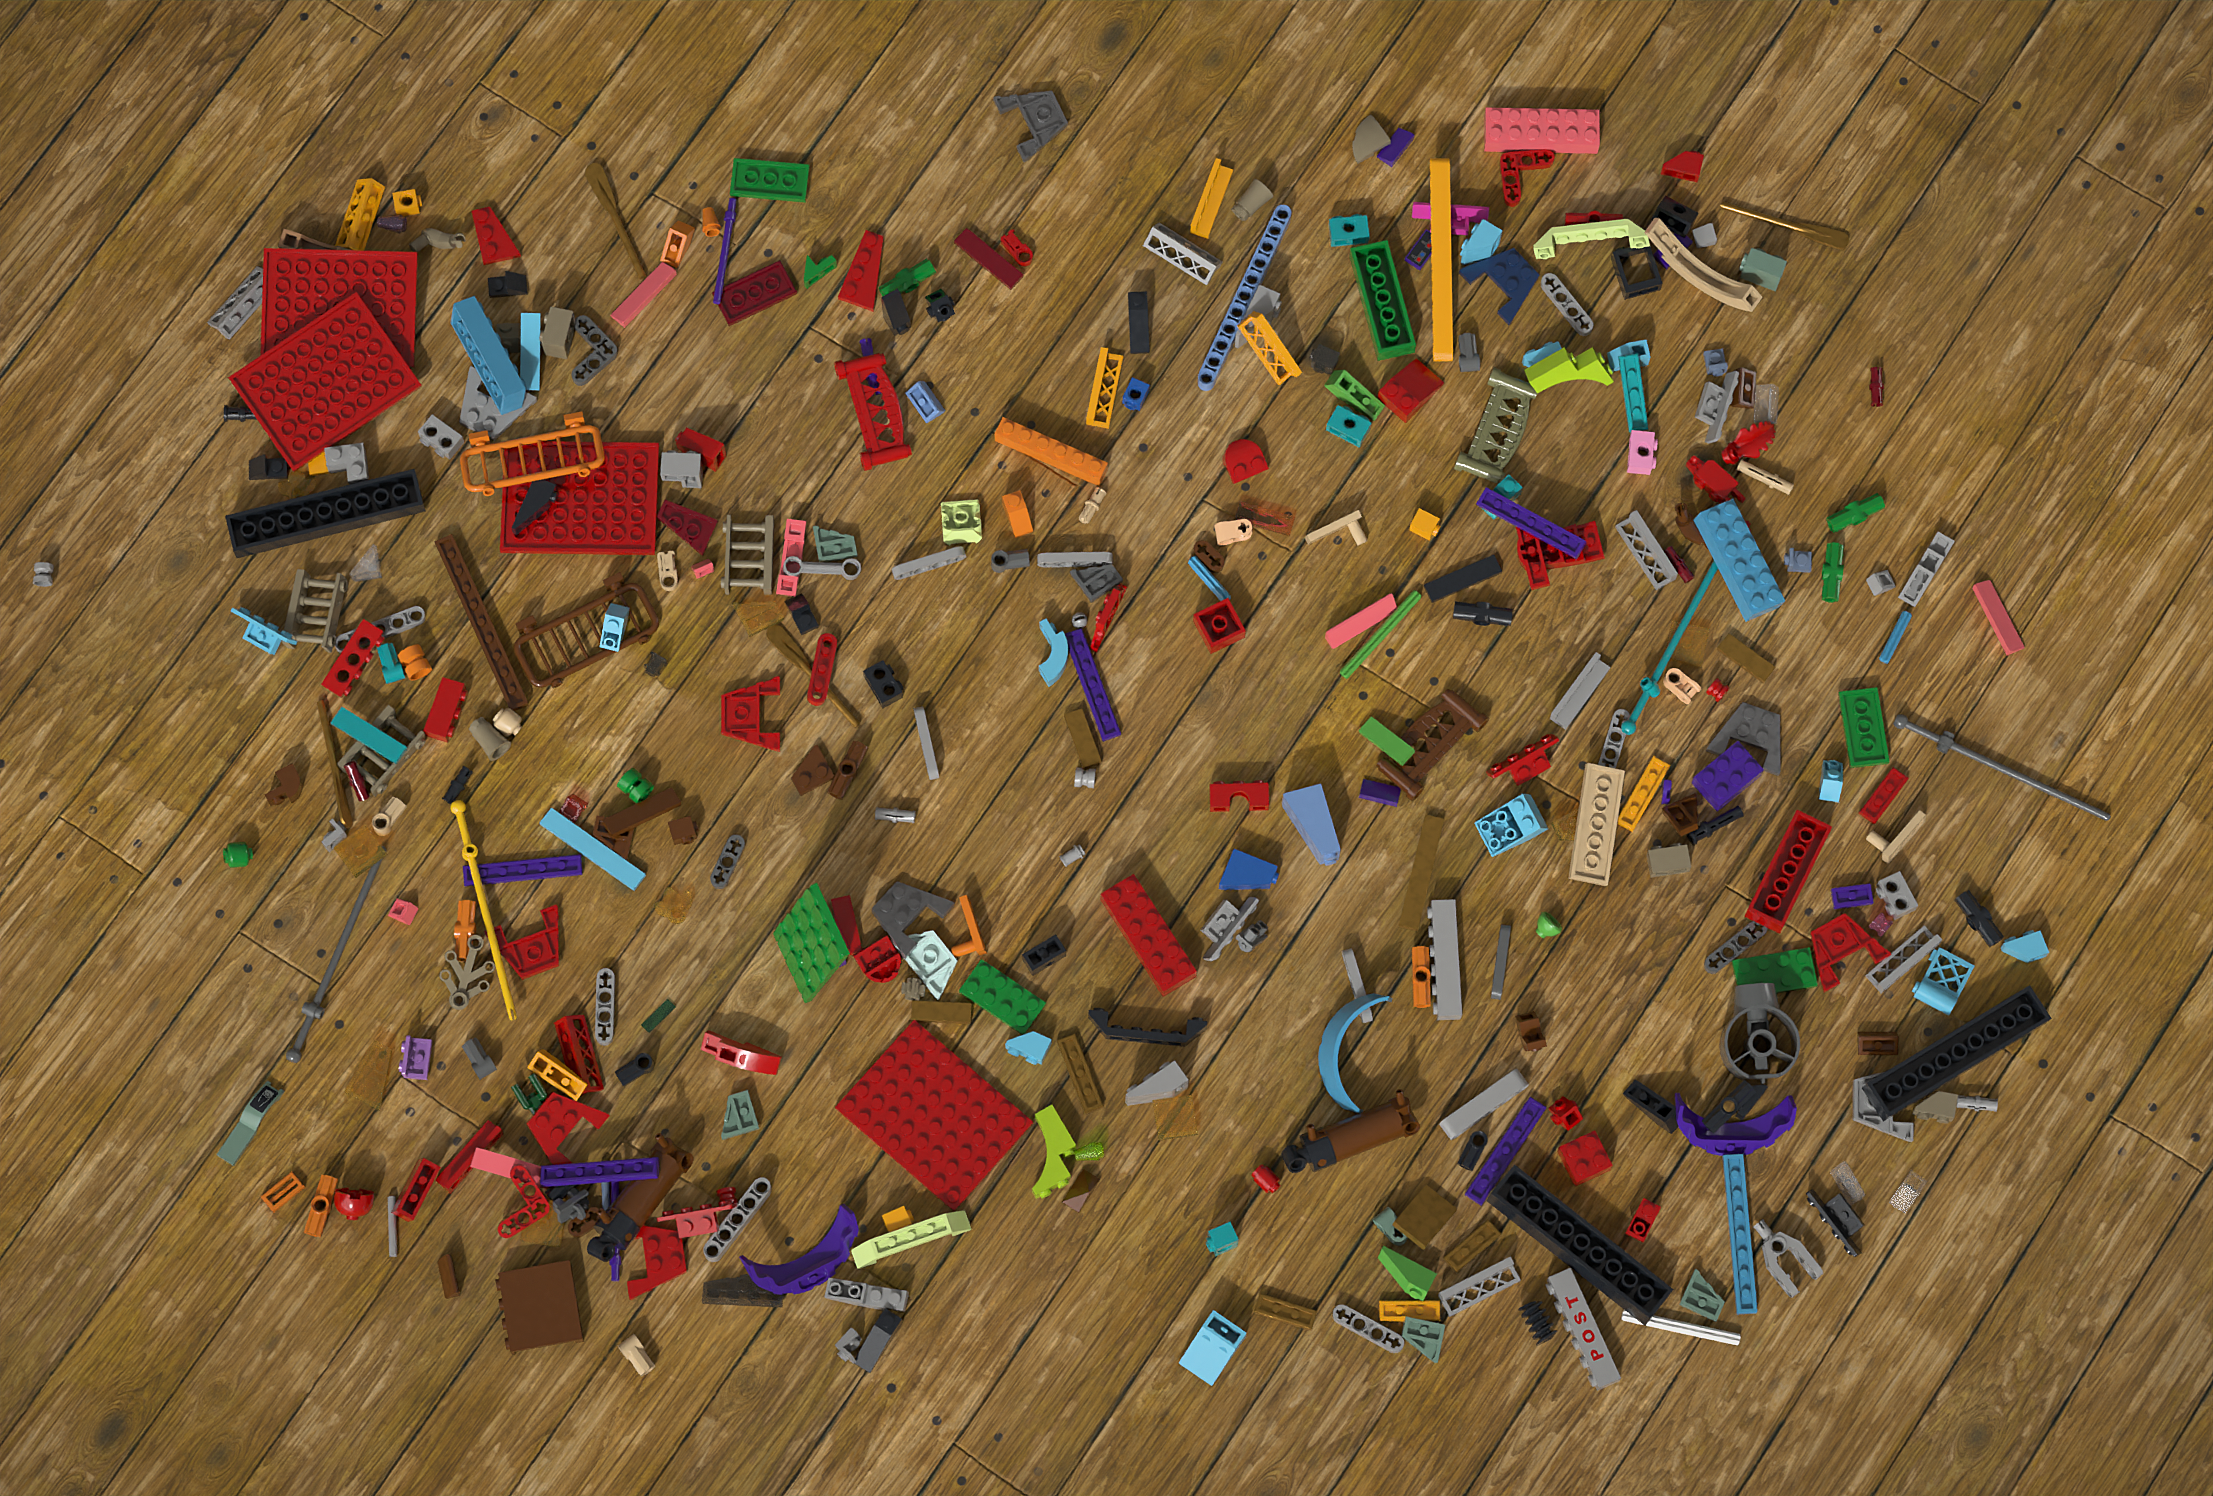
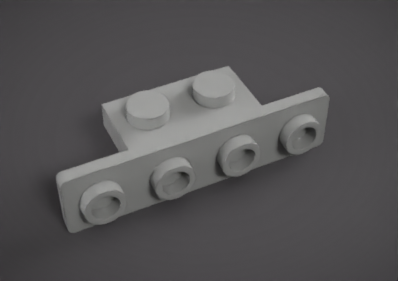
M1737 371L1725 375L1722 388L1711 382H1706L1695 418L1710 425L1705 442L1708 444L1718 441L1722 435L1721 429L1727 419V410L1733 400L1734 388L1738 384L1739 372Z
M1249 897L1239 911L1227 900L1221 902L1200 929L1214 942L1203 956L1204 960L1213 961L1221 955L1222 948L1232 941V935L1245 924L1246 917L1256 910V904L1259 902L1257 898Z

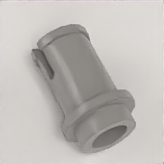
M1074 845V848L1059 856L1065 867L1077 859L1083 858L1085 852L1080 845Z

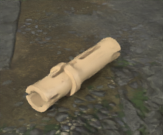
M1743 459L1737 467V471L1769 485L1771 489L1774 487L1787 495L1790 494L1794 486L1793 483L1779 478V475H1773Z

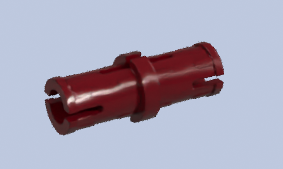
M1878 367L1870 368L1871 384L1869 385V390H1871L1872 407L1875 404L1876 407L1883 406L1884 384L1882 383L1883 368L1879 367V370H1877Z
M1673 546L1665 549L1664 553L1686 584L1694 579L1695 575L1685 564L1686 561L1677 554Z
M350 761L346 763L344 768L350 779L349 784L353 786L358 801L368 799L370 795L364 783L365 779L361 776L356 762Z

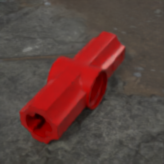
M1598 211L1565 213V226L1590 223V220H1596L1597 222L1623 219V214H1603Z

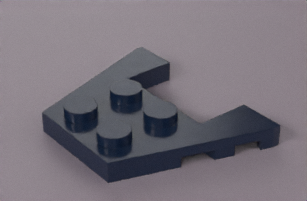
M1514 248L1459 270V274L1470 285L1486 273L1511 299L1497 313L1508 325L1512 323L1539 278V274Z

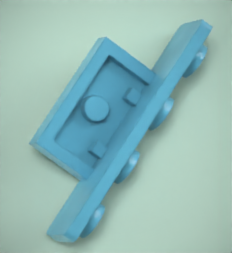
M243 607L231 609V612L250 622L243 639L262 650L275 655L281 640L290 644H297L298 641L292 638V634L284 630L278 631V626L269 622L268 624L264 623V618L258 615H250L251 611Z

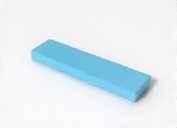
M521 313L520 379L525 381L526 390H540L539 338L541 313Z

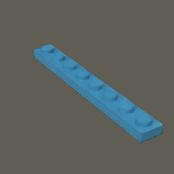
M1743 1154L1723 1155L1736 1315L1757 1314Z

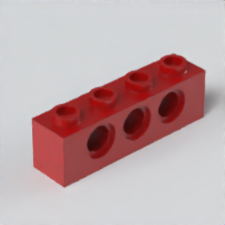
M363 619L321 685L340 698L344 695L348 696L353 688L351 683L354 679L358 680L364 671L361 669L365 662L369 663L374 656V653H372L375 646L379 647L385 639L382 636L384 632ZM361 639H369L370 646L368 648H361L359 645ZM355 654L360 657L358 664L352 665L349 663L351 655ZM341 671L349 673V678L346 681L338 679Z

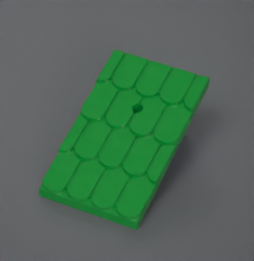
M817 883L805 890L791 912L787 913L784 920L779 923L773 933L805 1004L813 1000L839 967L846 965V958L850 954Z

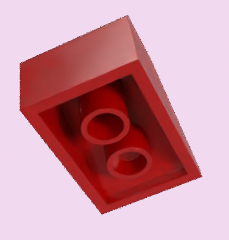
M1416 358L1394 375L1379 390L1377 399L1403 422L1407 423L1444 385V382Z

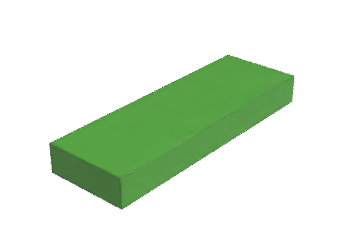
M1372 716L1358 730L1361 735L1402 766L1415 753V750Z

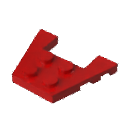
M780 676L721 695V734L780 752V733H760V696L780 695Z
M557 904L540 910L546 926L545 930L507 943L501 925L494 927L500 954L522 980L559 966V910Z
M1845 913L1810 933L1824 993L1840 985V981L1830 967L1833 964L1864 947L1875 965L1892 955Z
M551 1092L526 1124L552 1165L571 1164L572 1162L558 1151L557 1147L582 1117L596 1129H599L610 1115Z
M644 1225L640 1229L635 1239L642 1238L647 1278L627 1281L629 1300H633L637 1296L645 1292L647 1293L653 1290V1288L687 1272L683 1240L679 1238L678 1231Z

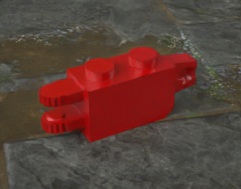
M1692 456L1687 461L1685 466L1694 475L1695 485L1709 493V497L1714 502L1718 501L1721 504L1731 500L1729 498L1730 495L1741 503L1746 500L1737 490L1739 482L1714 460H1707L1705 463L1696 456Z

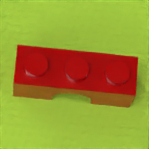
M1255 780L1252 783L1234 781L1233 784L1216 781L1209 785L1210 812H1228L1230 810V801L1236 796H1242L1248 801L1249 811H1269V785L1262 780Z

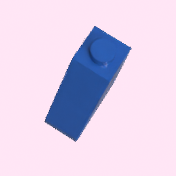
M1234 849L1219 883V889H1270L1271 884H1276L1280 874L1277 873L1278 866Z

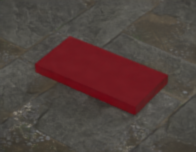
M781 260L724 286L721 303L717 305L728 326H731L796 295L797 291Z

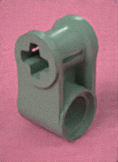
M1387 1207L1372 1220L1392 1244L1401 1246L1405 1244L1407 1237L1402 1233V1238L1399 1236L1395 1238V1232L1401 1233L1392 1225L1398 1217L1391 1208Z

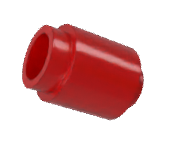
M1261 1164L1251 1174L1254 1178L1253 1181L1267 1194L1269 1192L1273 1194L1281 1186L1279 1184L1281 1179L1268 1166L1265 1167Z

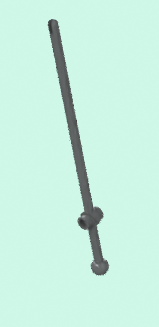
M1904 714L1896 716L1893 724L1897 729L1907 728L1937 742L1936 749L1942 753L1947 754L1948 750L1952 749L2107 821L2111 818L2107 812L1953 741L1955 735L1948 731L1938 735L1908 721L1907 716Z
M380 846L313 1002H305L302 1007V1013L306 1014L305 1021L293 1048L286 1052V1059L292 1063H297L301 1060L300 1050L313 1020L316 1018L322 1019L325 1008L320 1007L321 1001L386 853L384 846Z

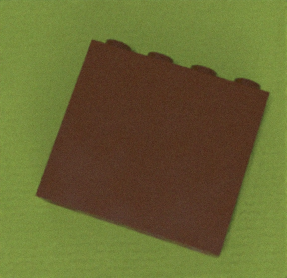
M570 1260L498 1273L499 1279H495L497 1291H501L502 1298L499 1299L500 1311L504 1310L505 1318H502L503 1330H507L508 1338H505L506 1350H510L512 1355L519 1351L568 1342H584Z

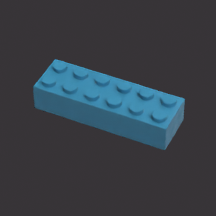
M475 296L454 303L451 325L500 414L504 415L522 408L525 390L527 389L526 383L523 379H520L516 365L511 363L508 350L501 345L500 336L497 332H494L490 318L485 316L481 302H478Z
M1734 499L1700 512L1694 519V522L1745 622L1779 608L1785 602V599Z

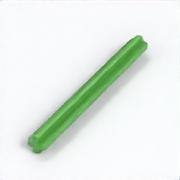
M1413 590L1340 670L1341 676L1345 679L1351 676L1421 599L1419 592Z

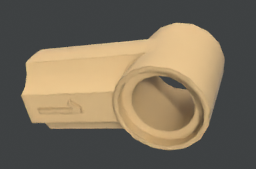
M392 797L381 812L373 817L372 825L377 835L385 836L390 833L393 824L407 808L401 800ZM379 822L387 823L383 828L377 827Z
M635 1334L617 1345L641 1377L655 1368V1365L643 1350L644 1347Z

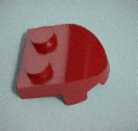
M1235 440L1227 446L1224 452L1223 464L1226 466L1233 484L1269 469L1260 447L1250 440Z
M887 935L882 936L852 955L863 974L874 982H889L899 973L901 957Z

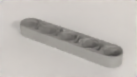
M414 606L371 624L376 627L384 626L385 632L382 636L388 638L424 623L426 615L421 607ZM413 612H421L422 617L419 620H413L411 618ZM400 618L404 621L403 625L398 628L394 627L393 621ZM356 629L336 637L335 648L339 653L343 649L338 647V643L341 640L349 642ZM366 639L363 642H359L360 647L370 645V640Z

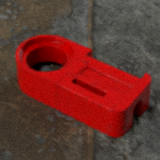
M1012 229L1008 232L1007 236L1003 235L1001 237V244L1020 266H1028L1033 261V253L1026 243L1022 244L1017 236L1014 235L1015 230ZM1025 252L1029 254L1030 258L1027 261H1022L1019 259V255Z

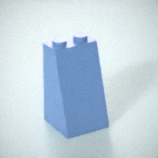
M1318 784L1283 793L1282 807L1320 865L1325 864L1326 866L1335 864L1336 860H1339L1340 846L1322 785Z

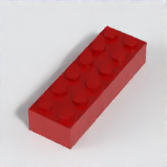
M1796 810L1744 917L1779 934L1781 933L1832 826Z
M1134 874L1100 894L1101 902L1162 997L1196 978V969Z

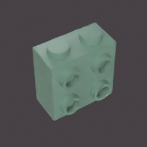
M1751 248L1749 254L1745 253L1739 270L1742 273L1740 278L1776 292L1787 261L1778 255H1769L1762 249Z

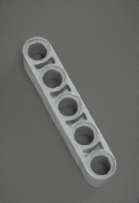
M1515 1069L1446 1117L1439 1125L1450 1140H1453L1519 1094L1529 1084L1519 1070Z
M760 1177L753 1182L738 1201V1206L733 1208L719 1226L720 1231L714 1232L707 1241L703 1252L708 1261L717 1262L722 1258L770 1196L772 1188L766 1178ZM760 1184L768 1186L767 1190L763 1193L757 1191V1187ZM753 1200L755 1205L753 1208H746L744 1206L745 1202ZM737 1215L743 1217V1221L740 1224L732 1222V1219ZM724 1231H728L731 1234L727 1240L720 1238L721 1233ZM712 1247L718 1249V1253L715 1256L707 1254L708 1250Z

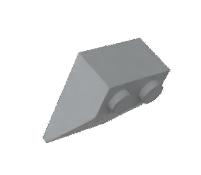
M1259 285L1243 320L1255 311L1262 313L1267 322L1271 324L1273 318L1277 319L1281 311L1282 301H1280V293ZM1252 321L1244 326L1248 333H1253L1254 331ZM1239 328L1235 338L1236 348H1240L1247 342Z

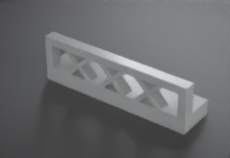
M1160 222L1152 227L1143 245L1205 285L1209 284L1214 272L1222 264L1221 260ZM1153 236L1160 240V247L1150 244ZM1166 248H1174L1177 256L1171 257L1168 255ZM1189 257L1192 260L1193 266L1187 267L1184 265L1182 258ZM1199 267H1205L1210 270L1206 278L1200 275Z
M256 267L207 322L211 327L218 329L225 338L230 340L262 304L263 269Z
M1637 510L1630 513L1628 519L1615 526L1655 590L1676 580L1677 571ZM1631 523L1635 529L1634 534H1626L1622 527ZM1634 540L1644 543V551L1635 549L1633 546ZM1644 556L1653 557L1655 560L1654 567L1644 563ZM1655 571L1663 573L1666 579L1657 583L1654 578Z
M1597 652L1551 713L1550 720L1565 730L1611 668L1599 660L1601 655Z
M1923 926L1893 951L1889 958L1883 960L1866 974V978L1882 994L1941 943V937L1938 934L1934 936ZM1922 933L1930 939L1925 945L1918 944V936ZM1905 947H1914V954L1910 957H1904L1903 949ZM1891 959L1900 960L1899 967L1888 969ZM1877 971L1885 972V979L1880 983L1872 976Z
M1511 1256L1440 1292L1438 1297L1448 1316L1451 1317L1520 1282L1521 1280L1513 1267L1514 1262ZM1508 1269L1514 1277L1509 1282L1500 1280L1502 1272ZM1484 1281H1495V1289L1492 1291L1482 1289ZM1474 1289L1479 1292L1476 1299L1470 1300L1464 1298L1466 1291ZM1451 1298L1461 1300L1459 1307L1451 1311L1447 1300Z

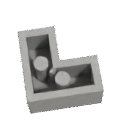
M363 443L324 448L326 466L329 473L347 471L349 485L369 480L366 449Z
M669 450L662 452L660 474L662 481H681L683 488H702L703 463L701 454L695 451L678 453L677 451Z

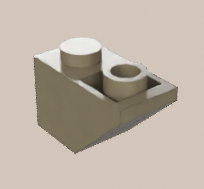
M1938 1091L1913 1109L1912 1115H1917V1118L1928 1120L1929 1118L1937 1119L1939 1123L1952 1122L1955 1118L1958 1095Z

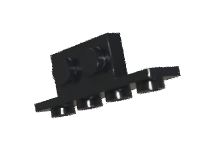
M1813 1189L1806 1192L1808 1202L1819 1210L1820 1218L1825 1223H1829L1832 1227L1833 1235L1838 1240H1842L1845 1244L1844 1249L1846 1252L1854 1257L1862 1254L1850 1237L1864 1227L1865 1224L1843 1195L1839 1193L1828 1203L1824 1204Z

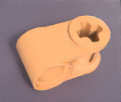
M1247 519L1224 521L1214 525L1218 545L1246 541L1252 536V524ZM1241 527H1245V533L1242 532Z
M1677 668L1670 669L1663 679L1664 686L1685 704H1690V699L1696 692L1701 691V687L1694 680ZM1669 676H1675L1678 682H1671Z

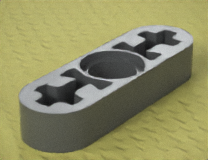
M740 835L729 837L710 876L711 884L716 889H723L728 885L745 849L744 839ZM738 840L741 847H736L734 854L730 853L733 849V844L731 843H735ZM731 857L733 864L730 867H725L722 864L724 858ZM721 868L724 871L722 876L724 882L720 881L717 884L715 877L720 876L721 870L718 869Z

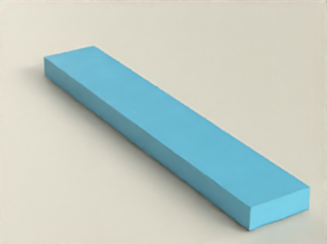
M550 808L540 821L541 826L633 891L636 890L645 878V873L553 808Z

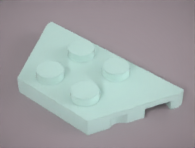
M933 930L922 934L909 935L908 937L917 943V947L905 960L938 1000L954 971L957 960ZM894 945V947L901 954V951L898 949V947Z

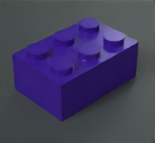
M1737 741L1694 776L1692 784L1718 812L1762 775L1764 769Z

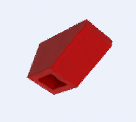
M1643 1198L1625 1234L1644 1242L1661 1207Z

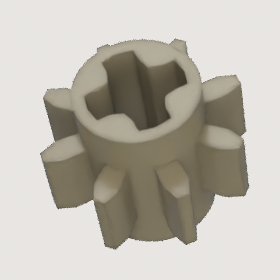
M907 978V983L902 982L901 994H905V999L919 1001L920 996L925 995L926 987L921 985L922 980Z

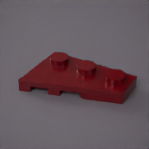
M664 500L657 515L658 520L700 555L704 556L718 525V520L668 500Z

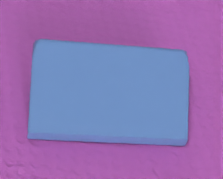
M918 381L905 393L926 423L945 412L943 406L924 381Z

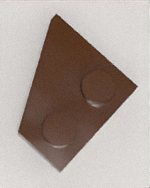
M818 745L813 747L791 777L800 796L824 785L835 777Z
M1696 793L1662 808L1663 815L1680 836L1698 829Z
M597 815L592 833L593 836L628 861L635 827L611 838L602 822L607 817Z

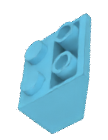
M1484 219L1480 224L1476 223L1471 231L1470 240L1467 238L1461 247V264L1475 263L1492 257L1500 244L1503 230Z

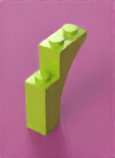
M1564 347L1525 369L1529 383L1537 393L1555 384L1570 380H1594L1607 386L1614 382L1611 376L1614 373L1609 364H1604L1605 359L1600 352L1597 353L1593 347L1576 357L1572 352L1568 353Z
M1053 1105L1035 1114V1119L1043 1132L1047 1147V1158L1043 1173L1032 1188V1193L1036 1199L1039 1197L1043 1199L1052 1193L1051 1190L1056 1187L1059 1189L1065 1187L1071 1179V1175L1061 1157L1065 1159L1073 1155L1076 1144Z

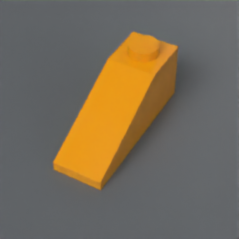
M544 1049L536 1053L527 1067L575 1101L579 1099L588 1085L559 1059Z

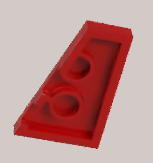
M491 207L472 210L484 265L521 257V254Z

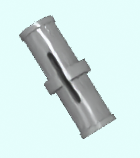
M876 807L875 820H890L892 823H897V821L915 823L916 811L898 810L896 807L894 809Z
M1958 1095L1956 1108L1997 1112L1998 1099L1982 1098L1979 1095L1975 1097Z

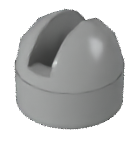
M1082 612L1075 613L1072 617L1073 626L1077 629L1084 628L1087 625V616ZM1084 617V619L1075 621L1077 618Z

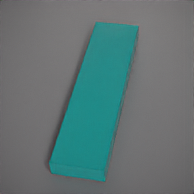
M1638 353L1618 356L1628 432L1632 430H1649Z
M343 707L340 708L331 721L332 725L395 764L399 762L407 750L405 745Z

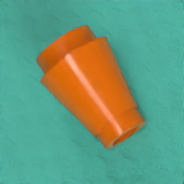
M712 207L704 208L702 210V231L708 237L717 236L720 233L721 226Z

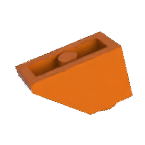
M679 220L670 227L660 261L678 268L691 244L695 227Z
M1021 491L1002 496V504L1014 537L1017 538L1032 533L1033 528Z

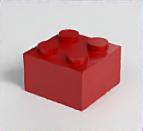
M1229 598L1193 614V622L1210 654L1245 638L1246 630Z
M1595 1130L1560 1146L1557 1151L1574 1187L1611 1171L1613 1167Z

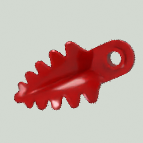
M1760 421L1758 428L1753 423L1749 431L1746 428L1740 429L1736 439L1729 442L1721 452L1724 462L1726 464H1735L1742 457L1758 458L1760 456L1759 449L1767 451L1769 448L1766 443L1773 444L1772 439L1775 438L1774 434L1776 433L1774 424H1771L1770 421H1764L1763 424Z

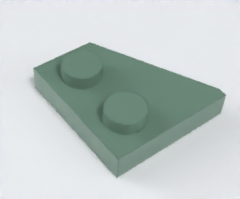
M813 526L819 562L825 563L857 557L854 536L839 534L833 530L828 531L820 529L818 526Z
M748 1090L728 1096L724 1126L721 1134L722 1140L758 1130L759 1126Z
M1695 1269L1679 1305L1716 1322L1725 1302L1714 1292L1712 1286L1704 1280L1700 1272Z
M1406 1316L1401 1334L1402 1338L1432 1362L1438 1363L1445 1325Z

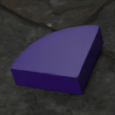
M1671 780L1663 781L1661 804H1668L1670 802Z

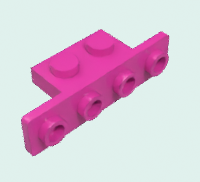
M1413 202L1412 218L1431 219L1430 203ZM1450 204L1451 234L1468 235L1469 222L1481 223L1483 219L1488 222L1489 207Z

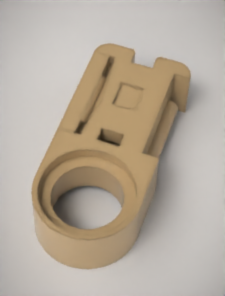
M668 551V554H664V552L657 554L660 584L666 591H673L678 586L674 551ZM672 577L675 581L673 585L666 586L663 583L664 579Z

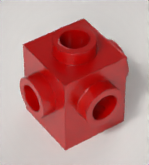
M1564 1096L1556 1100L1548 1108L1552 1114L1550 1118L1557 1126L1561 1125L1568 1131L1583 1120L1576 1102L1572 1099L1568 1100Z

